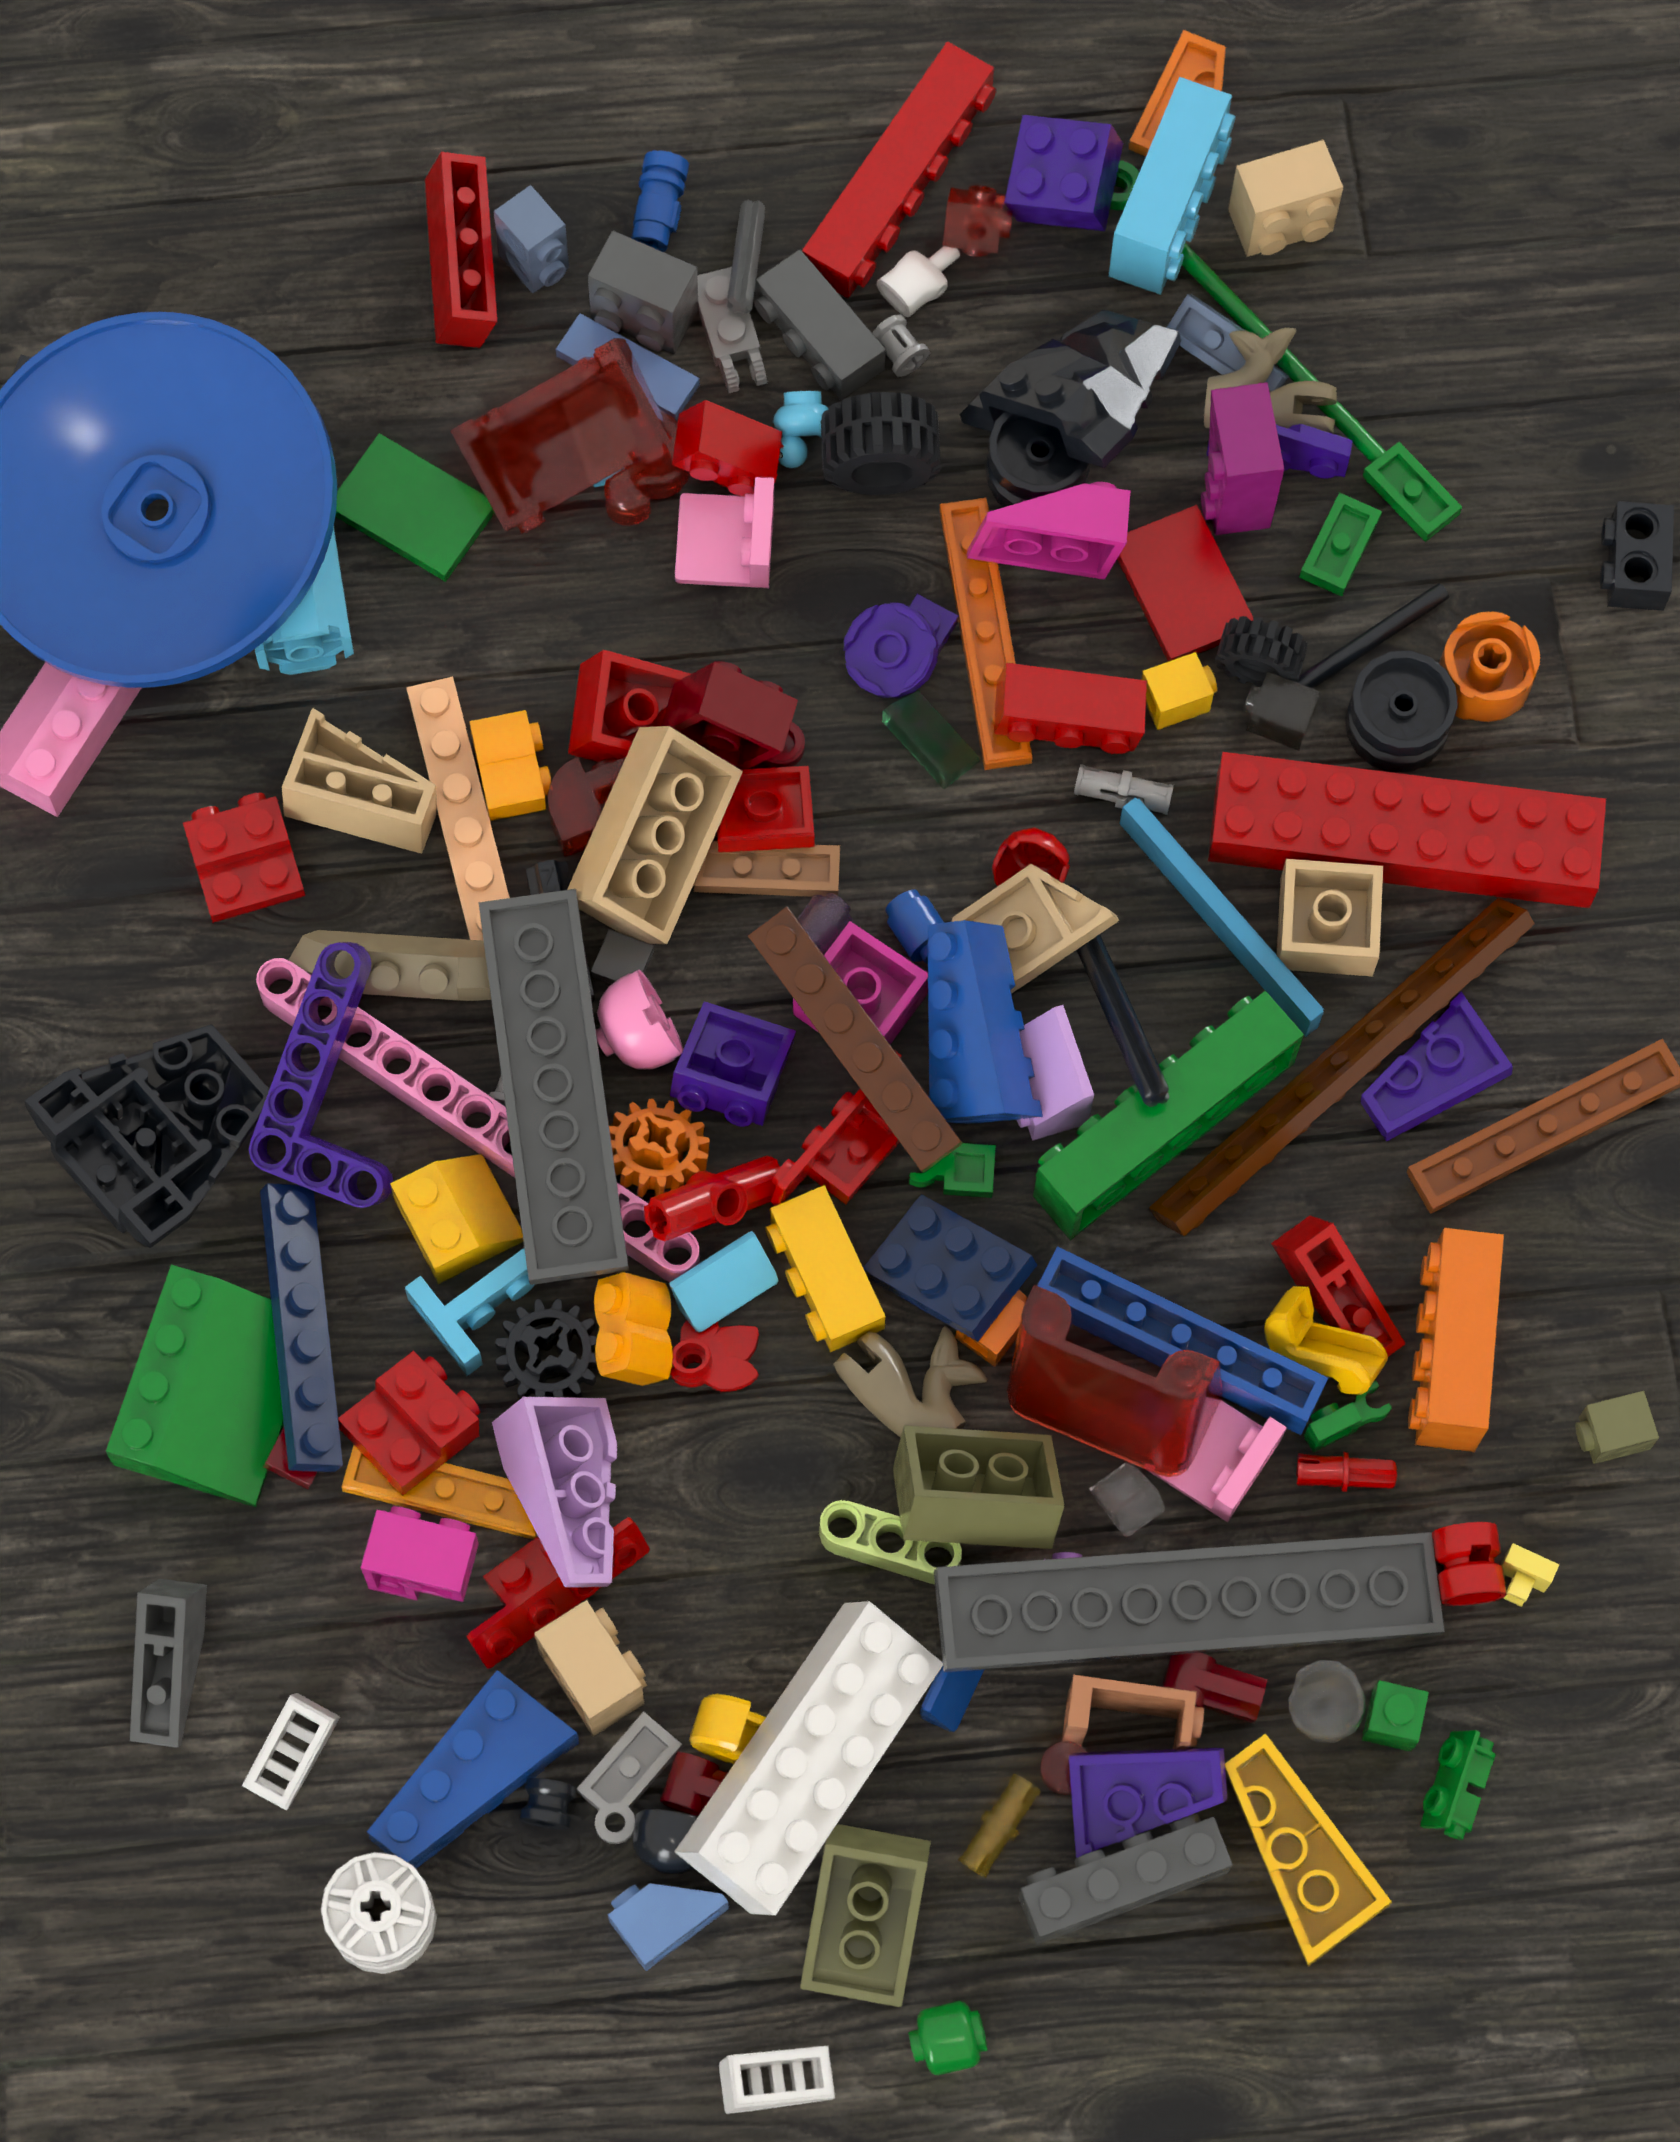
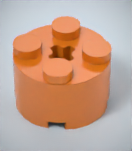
M1500 612L1473 614L1457 625V628L1450 634L1445 644L1439 664L1447 670L1456 686L1458 707L1455 715L1460 719H1471L1481 722L1498 721L1519 711L1528 698L1540 666L1539 646L1532 632L1526 626L1522 628L1517 623L1509 620L1510 616Z

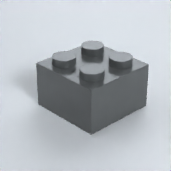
M612 230L588 275L591 319L616 333L620 331L636 338L647 349L652 351H661L662 349L675 355L698 311L697 267Z

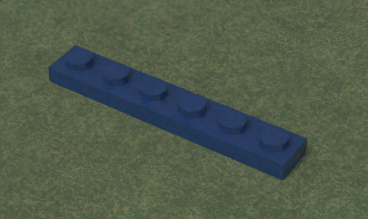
M267 1183L260 1190L288 1469L289 1471L336 1472L343 1466L314 1191L300 1185Z

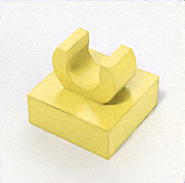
M1513 1543L1501 1563L1504 1575L1512 1578L1506 1590L1507 1595L1503 1599L1522 1607L1524 1601H1527L1532 1588L1543 1593L1546 1591L1554 1579L1559 1564Z

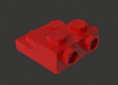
M264 793L249 794L239 799V807L222 812L216 806L204 807L192 813L191 821L183 823L212 923L306 896L276 796L266 798Z
M412 1351L375 1380L376 1389L338 1418L339 1429L402 1496L479 1437V1418L477 1416L480 1414V1409L477 1403L464 1390L455 1394L444 1383L447 1380V1375L438 1361L431 1356L422 1360L415 1351Z

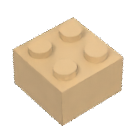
M1324 140L1236 166L1228 211L1247 257L1259 253L1263 255L1275 254L1285 248L1286 245L1302 240L1306 242L1318 241L1333 231L1343 185Z
M1286 859L1280 878L1277 956L1289 970L1373 976L1380 953L1383 866Z
M586 1600L534 1633L540 1655L593 1737L644 1705L642 1689L647 1686L644 1680L646 1675L630 1650L621 1654L617 1648V1645L620 1644L616 1636L618 1631L603 1608L594 1612Z

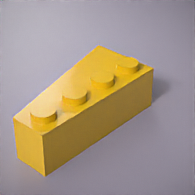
M1265 1733L1226 1762L1225 1771L1305 1961L1310 1966L1387 1908L1392 1901Z

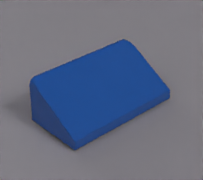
M942 1666L934 1678L921 1706V1719L949 1732H955L985 1669L944 1672Z

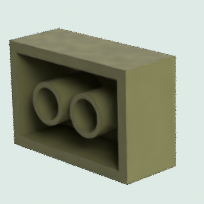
M904 1425L893 1466L903 1540L1052 1549L1065 1505L1051 1435Z

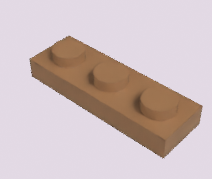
M712 841L693 884L694 892L838 898L840 846L815 845V847L718 853V841Z

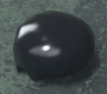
M644 1809L638 1812L633 1833L634 1850L644 1864L661 1873L682 1874L694 1870L695 1868L676 1854L675 1850L697 1818L680 1812L661 1809Z

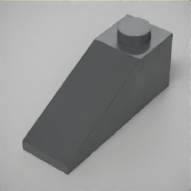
M158 1579L137 1593L130 1741L176 1748L182 1745L204 1638L207 1585Z

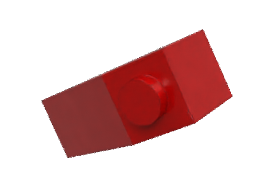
M1310 1215L1271 1243L1298 1287H1309L1313 1307L1328 1326L1375 1337L1385 1348L1388 1357L1406 1344L1332 1222Z

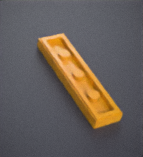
M353 1445L341 1487L343 1492L529 1539L537 1537V1533L508 1478L444 1463L402 1496L361 1451Z

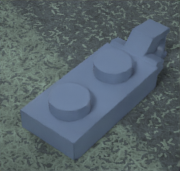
M1187 294L1166 328L1179 331L1181 337L1180 346L1220 374H1227L1242 368L1246 360L1233 343L1229 333L1245 330L1194 295ZM1274 365L1265 383L1268 382L1269 390L1273 391L1284 386L1289 376Z

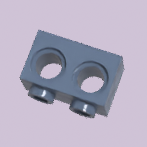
M530 185L494 211L499 256L533 294L544 285L549 287L557 283L569 268L565 223Z

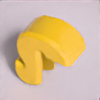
M1293 1286L1282 1296L1266 1319L1264 1332L1270 1350L1326 1377H1333L1339 1382L1337 1387L1342 1393L1353 1395L1366 1393L1388 1360V1354L1383 1345L1372 1336L1316 1323L1313 1321L1314 1307L1309 1287Z
M712 1694L701 1701L689 1741L699 1752L735 1764L766 1717L749 1711L751 1707L750 1701L728 1695Z

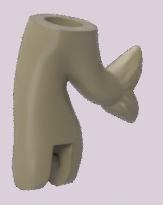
M1295 328L1278 329L1264 338L1243 330L1229 333L1230 338L1246 362L1237 371L1208 378L1204 427L1210 428L1211 390L1265 383L1274 365L1282 358L1295 335ZM1298 381L1286 384L1270 392L1275 423L1278 426L1289 428L1293 425L1303 424L1333 434L1334 419L1319 415L1302 414L1303 404H1336V387L1320 381Z
M947 1326L942 1328L933 1349L930 1368L927 1370L923 1380L921 1402L914 1393L900 1355L889 1342L877 1333L868 1331L857 1339L860 1348L877 1365L869 1373L845 1353L833 1363L836 1372L857 1399L900 1438L904 1425L963 1429L966 1421L951 1399V1388L987 1382L984 1372L977 1365L959 1359L957 1340Z

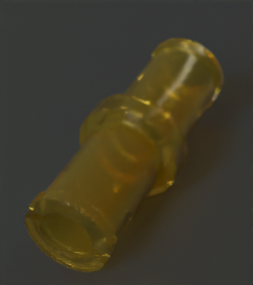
M1013 1773L1009 1784L991 1812L985 1810L980 1820L983 1824L958 1861L965 1866L968 1865L967 1868L986 1878L1009 1840L1015 1841L1019 1835V1831L1016 1828L1041 1791L1035 1786L1032 1787L1029 1781Z

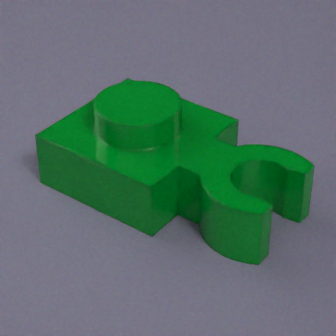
M963 1143L932 1166L927 1172L910 1173L909 1184L915 1187H927L934 1183L935 1180L944 1181L943 1195L992 1198L996 1145Z

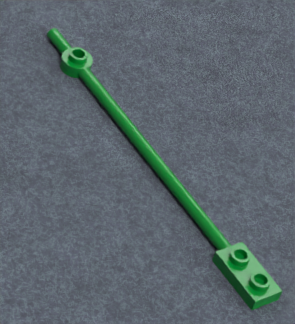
M1125 161L1119 162L1115 186H1119L1125 191L1123 193L1113 192L1111 210H1124L1139 175V171L1132 164ZM1185 242L1181 253L1184 254L1182 266L1242 329L1252 332L1260 338H1264L1272 333ZM1288 348L1282 358L1276 363L1293 382L1318 381ZM1338 400L1334 405H1316L1327 417L1335 420V426L1348 439H1351L1358 450L1371 462L1364 469L1362 477L1424 542L1428 541L1460 515L1462 506L1400 442H1397L1386 451Z

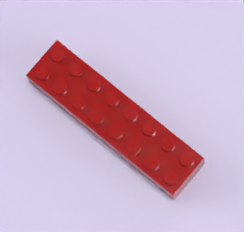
M1222 752L1217 772L1208 862L1282 871L1286 859L1383 866V883L1590 908L1599 889L1606 799Z

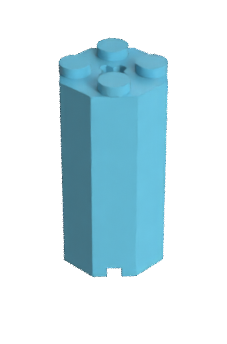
M334 526L325 559L302 602L283 625L266 641L255 648L259 669L270 671L268 662L279 664L280 673L288 675L325 670L337 664L335 655L341 651H344L345 659L354 654Z

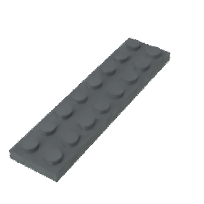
M576 889L478 902L529 1283L534 1285L629 1271Z

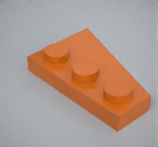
M1183 30L1130 139L1128 150L1146 157L1179 77L1222 91L1225 46Z

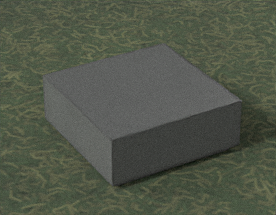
M609 929L592 967L591 977L613 984L621 977L637 970H641L645 974L654 953V945Z

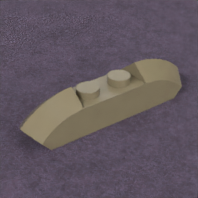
M316 930L301 937L288 960L312 975L320 953L328 945L338 942L358 943L367 950L372 962L371 971L362 994L461 1001L491 1000L484 941ZM342 951L337 955L334 965L337 973L343 978H347L352 974L355 964L353 957L348 952Z

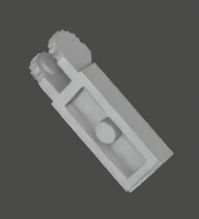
M732 267L697 276L698 311L715 366L720 367L728 393L739 391V377L737 370L734 369L733 362L743 359L748 360L750 374L756 385L767 384L766 372L760 354V344L750 312L746 314L740 311L733 313L727 307Z

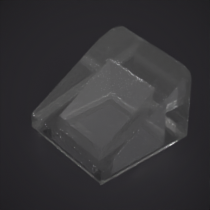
M1130 1460L1089 1488L1092 1495L1116 1527L1126 1537L1132 1535L1160 1515L1165 1508L1157 1488Z

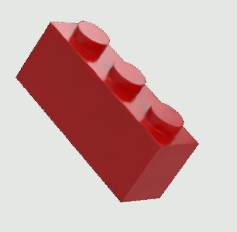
M1006 663L996 685L994 734L1006 735L1010 740L1016 742H1030L1037 739L1053 741L1057 746L1063 748H1077L1085 745L1101 747L1104 752L1110 754L1134 752L1145 733L1147 681Z

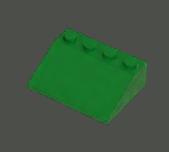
M171 1265L106 1453L114 1466L256 1507L269 1471L264 1468L265 1462L284 1426L271 1299L222 1279Z

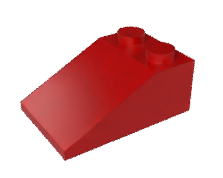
M602 650L582 662L579 669L568 754L622 767L639 727L661 726L674 683L689 676L690 673L607 650Z

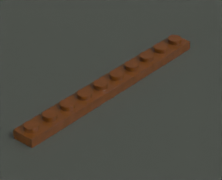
M1497 898L1154 1202L1149 1209L1156 1220L1182 1236L1200 1226L1214 1209L1227 1198L1237 1193L1241 1185L1259 1169L1273 1161L1278 1152L1296 1136L1305 1132L1312 1122L1333 1103L1340 1101L1347 1091L1368 1072L1376 1069L1382 1060L1397 1046L1411 1038L1416 1030L1433 1014L1447 1006L1452 997L1470 981L1479 977L1486 967L1506 949L1514 946L1520 937L1535 924L1528 910Z

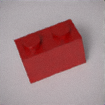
M704 400L679 413L672 465L690 472V475L695 479L713 481L728 487L732 494L738 496L754 494L755 477L774 478V484L776 483L782 431Z

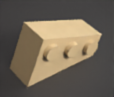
M312 708L282 785L284 816L422 854L437 814L436 785L386 754L383 757L362 744V738L351 731L346 734L325 721V715Z

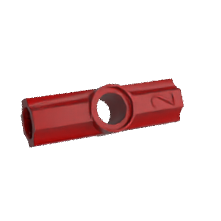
M766 1155L717 1174L699 1171L690 1177L686 1185L651 1197L650 1203L644 1206L645 1223L652 1230L653 1236L661 1241L673 1239L715 1222L726 1226L734 1225L742 1219L747 1210L771 1202L776 1185L771 1181L780 1168L778 1161Z

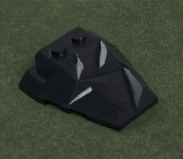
M1102 310L1063 334L1058 340L1051 339L1019 360L1011 362L960 413L962 423L992 432L995 421L1004 411L1055 426L1060 430L1068 457L1105 468L1134 438L1138 430L1135 417L1140 407L1141 409H1148L1153 399L1150 387L1154 380L1163 379L1180 345V333L1170 328L1108 310Z
M212 1024L153 1043V1049L127 1058L124 1053L109 1057V1064L81 1072L78 1067L66 1071L25 1100V1107L38 1129L50 1141L51 1152L59 1164L118 1231L122 1233L128 1231L136 1241L148 1248H152L192 1217L201 1201L257 1124L269 1092L266 1084Z

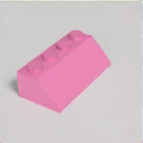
M45 662L0 731V787L58 817L141 688L109 686L83 680L62 672Z

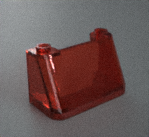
M614 338L594 349V358L584 357L578 360L577 364L501 407L491 409L487 412L488 415L486 414L474 421L470 419L450 430L505 531L518 527L521 534H524L546 522L543 515L544 512L639 459L646 466L669 453L666 444L673 440L625 339Z
M1033 1285L1023 1307L1007 1386L1008 1400L1013 1411L1026 1420L1160 1476L1174 1477L1187 1471L1195 1459L1223 1397L1220 1361L1196 1351H1177L1166 1359L1157 1378L1065 1340L1072 1324L1070 1306L1058 1294Z

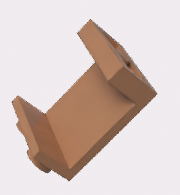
M1073 1675L1067 1695L1062 1743L1082 1746L1088 1729L1090 1707L1177 1719L1173 1749L1196 1748L1197 1739L1201 1737L1204 1708L1195 1707L1197 1692Z

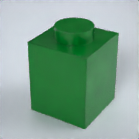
M1379 1680L1371 1692L1362 1740L1411 1752L1419 1742L1429 1692Z

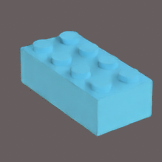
M1179 77L1114 232L1109 277L1161 295L1167 279L1176 280L1184 258V254L1181 253L1185 242H1191L1200 219V215L1197 214L1201 203L1208 202L1216 177L1213 175L1217 164L1223 165L1231 145L1232 138L1229 136L1236 118L1235 115L1229 113L1232 95Z

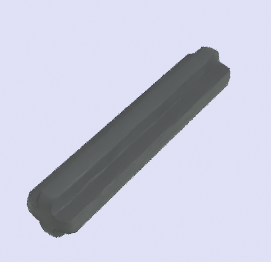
M745 200L740 206L727 304L728 309L733 313L740 311L746 314L752 310L765 218V206L761 201L752 202Z

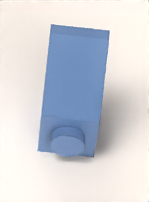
M649 1883L641 1890L636 1885H633L618 1895L611 1902L615 1910L608 1914V1918L636 1959L647 1971L729 1909V1905L721 1893Z

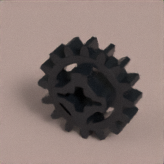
M558 1298L555 1299L552 1309H545L541 1299H536L535 1311L530 1314L519 1306L516 1309L519 1322L515 1324L505 1320L502 1324L504 1332L509 1337L498 1338L495 1341L496 1350L506 1353V1355L495 1359L497 1370H510L503 1377L505 1387L509 1388L519 1384L517 1391L519 1400L522 1397H528L531 1393L535 1397H563L564 1394L570 1392L574 1398H582L580 1384L583 1382L594 1386L596 1383V1377L590 1371V1368H597L595 1353H592L595 1351L597 1336H589L595 1329L594 1320L590 1318L580 1322V1307L575 1305L568 1313L564 1312L562 1301ZM553 1323V1325L550 1327L541 1329L533 1328L541 1324ZM574 1334L579 1338L583 1347L581 1360L577 1358V1354L569 1350ZM557 1345L558 1358L550 1355L545 1361L541 1360V1348L549 1351L553 1346ZM517 1346L530 1357L525 1365L526 1369L524 1372H522L516 1362ZM561 1376L565 1378L559 1382L545 1383L548 1379Z

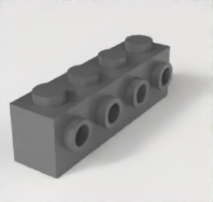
M1194 1814L1170 1824L1171 1833L1153 1839L1151 1832H1145L1123 1841L1124 1850L1105 1857L1102 1849L1096 1850L1075 1859L1076 1868L1057 1875L1055 1867L1028 1876L1026 1878L1028 1886L1021 1888L1018 1898L1036 1945L1228 1874L1233 1864L1215 1818L1211 1817L1201 1821L1199 1815Z

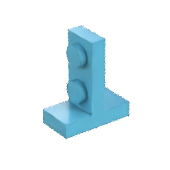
M523 1248L445 1306L422 1276L405 1287L408 1301L468 1376L482 1366L483 1362L480 1351L464 1330L468 1327L472 1330L482 1327L495 1315V1307L509 1297L512 1301L521 1298L534 1285L529 1283L525 1249Z

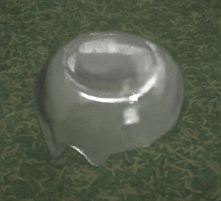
M1318 1660L1301 1668L1296 1673L1294 1687L1288 1697L1289 1713L1296 1728L1314 1742L1336 1743L1358 1729L1366 1710V1697L1356 1674L1339 1661Z

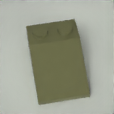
M836 1824L825 1842L800 1989L902 2008L931 1841Z

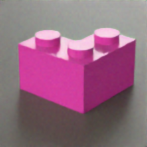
M392 1506L390 1512L376 1510L361 1565L368 1588L417 1601L419 1593L423 1592L463 1602L479 1545L476 1533L469 1532L470 1526L464 1522L449 1518H441L439 1524L420 1520V1513L404 1507Z

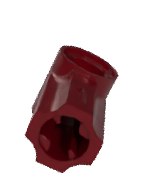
M1196 1652L1170 1656L1162 1687L1197 1692L1195 1707L1205 1708L1255 1723L1268 1679L1218 1665L1211 1656Z
M677 1752L660 1802L680 1812L699 1816L728 1773L719 1770L720 1767L707 1759L689 1753Z

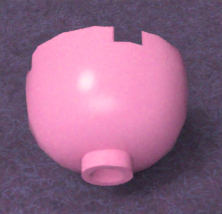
M641 970L631 974L628 973L607 988L600 998L597 1010L601 1027L596 1029L597 1042L607 1057L615 1053L625 1065L638 1070L654 1069L674 1061L683 1051L680 1037L671 1018H666L660 1006L662 1004L660 997Z

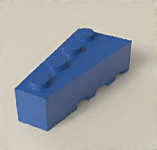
M497 1670L368 1829L367 1833L371 1841L384 1852L398 1856L417 1869L465 1832L464 1830L500 1805L507 1796L526 1783L527 1778H535L555 1759L578 1745V1734Z

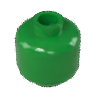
M962 2001L920 2011L917 2017L918 2029L908 2031L915 2062L925 2060L928 2070L934 2075H943L972 2068L980 2062V2052L988 2050L979 2010L970 2011L969 2006Z

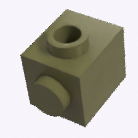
M1644 1391L1586 1405L1579 1416L1580 1422H1577L1575 1425L1579 1445L1584 1452L1590 1451L1593 1464L1651 1450L1659 1439Z

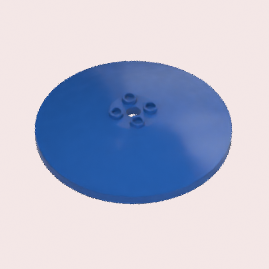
M140 312L97 321L68 333L30 358L0 389V625L19 644L54 668L83 680L126 688L159 687L179 684L203 677L225 668L266 641L290 617L313 584L325 559L331 540L337 506L336 466L330 438L314 402L292 371L266 347L235 328L211 319L173 312ZM158 499L168 501V512L162 519L158 521L147 520L146 510L153 501Z

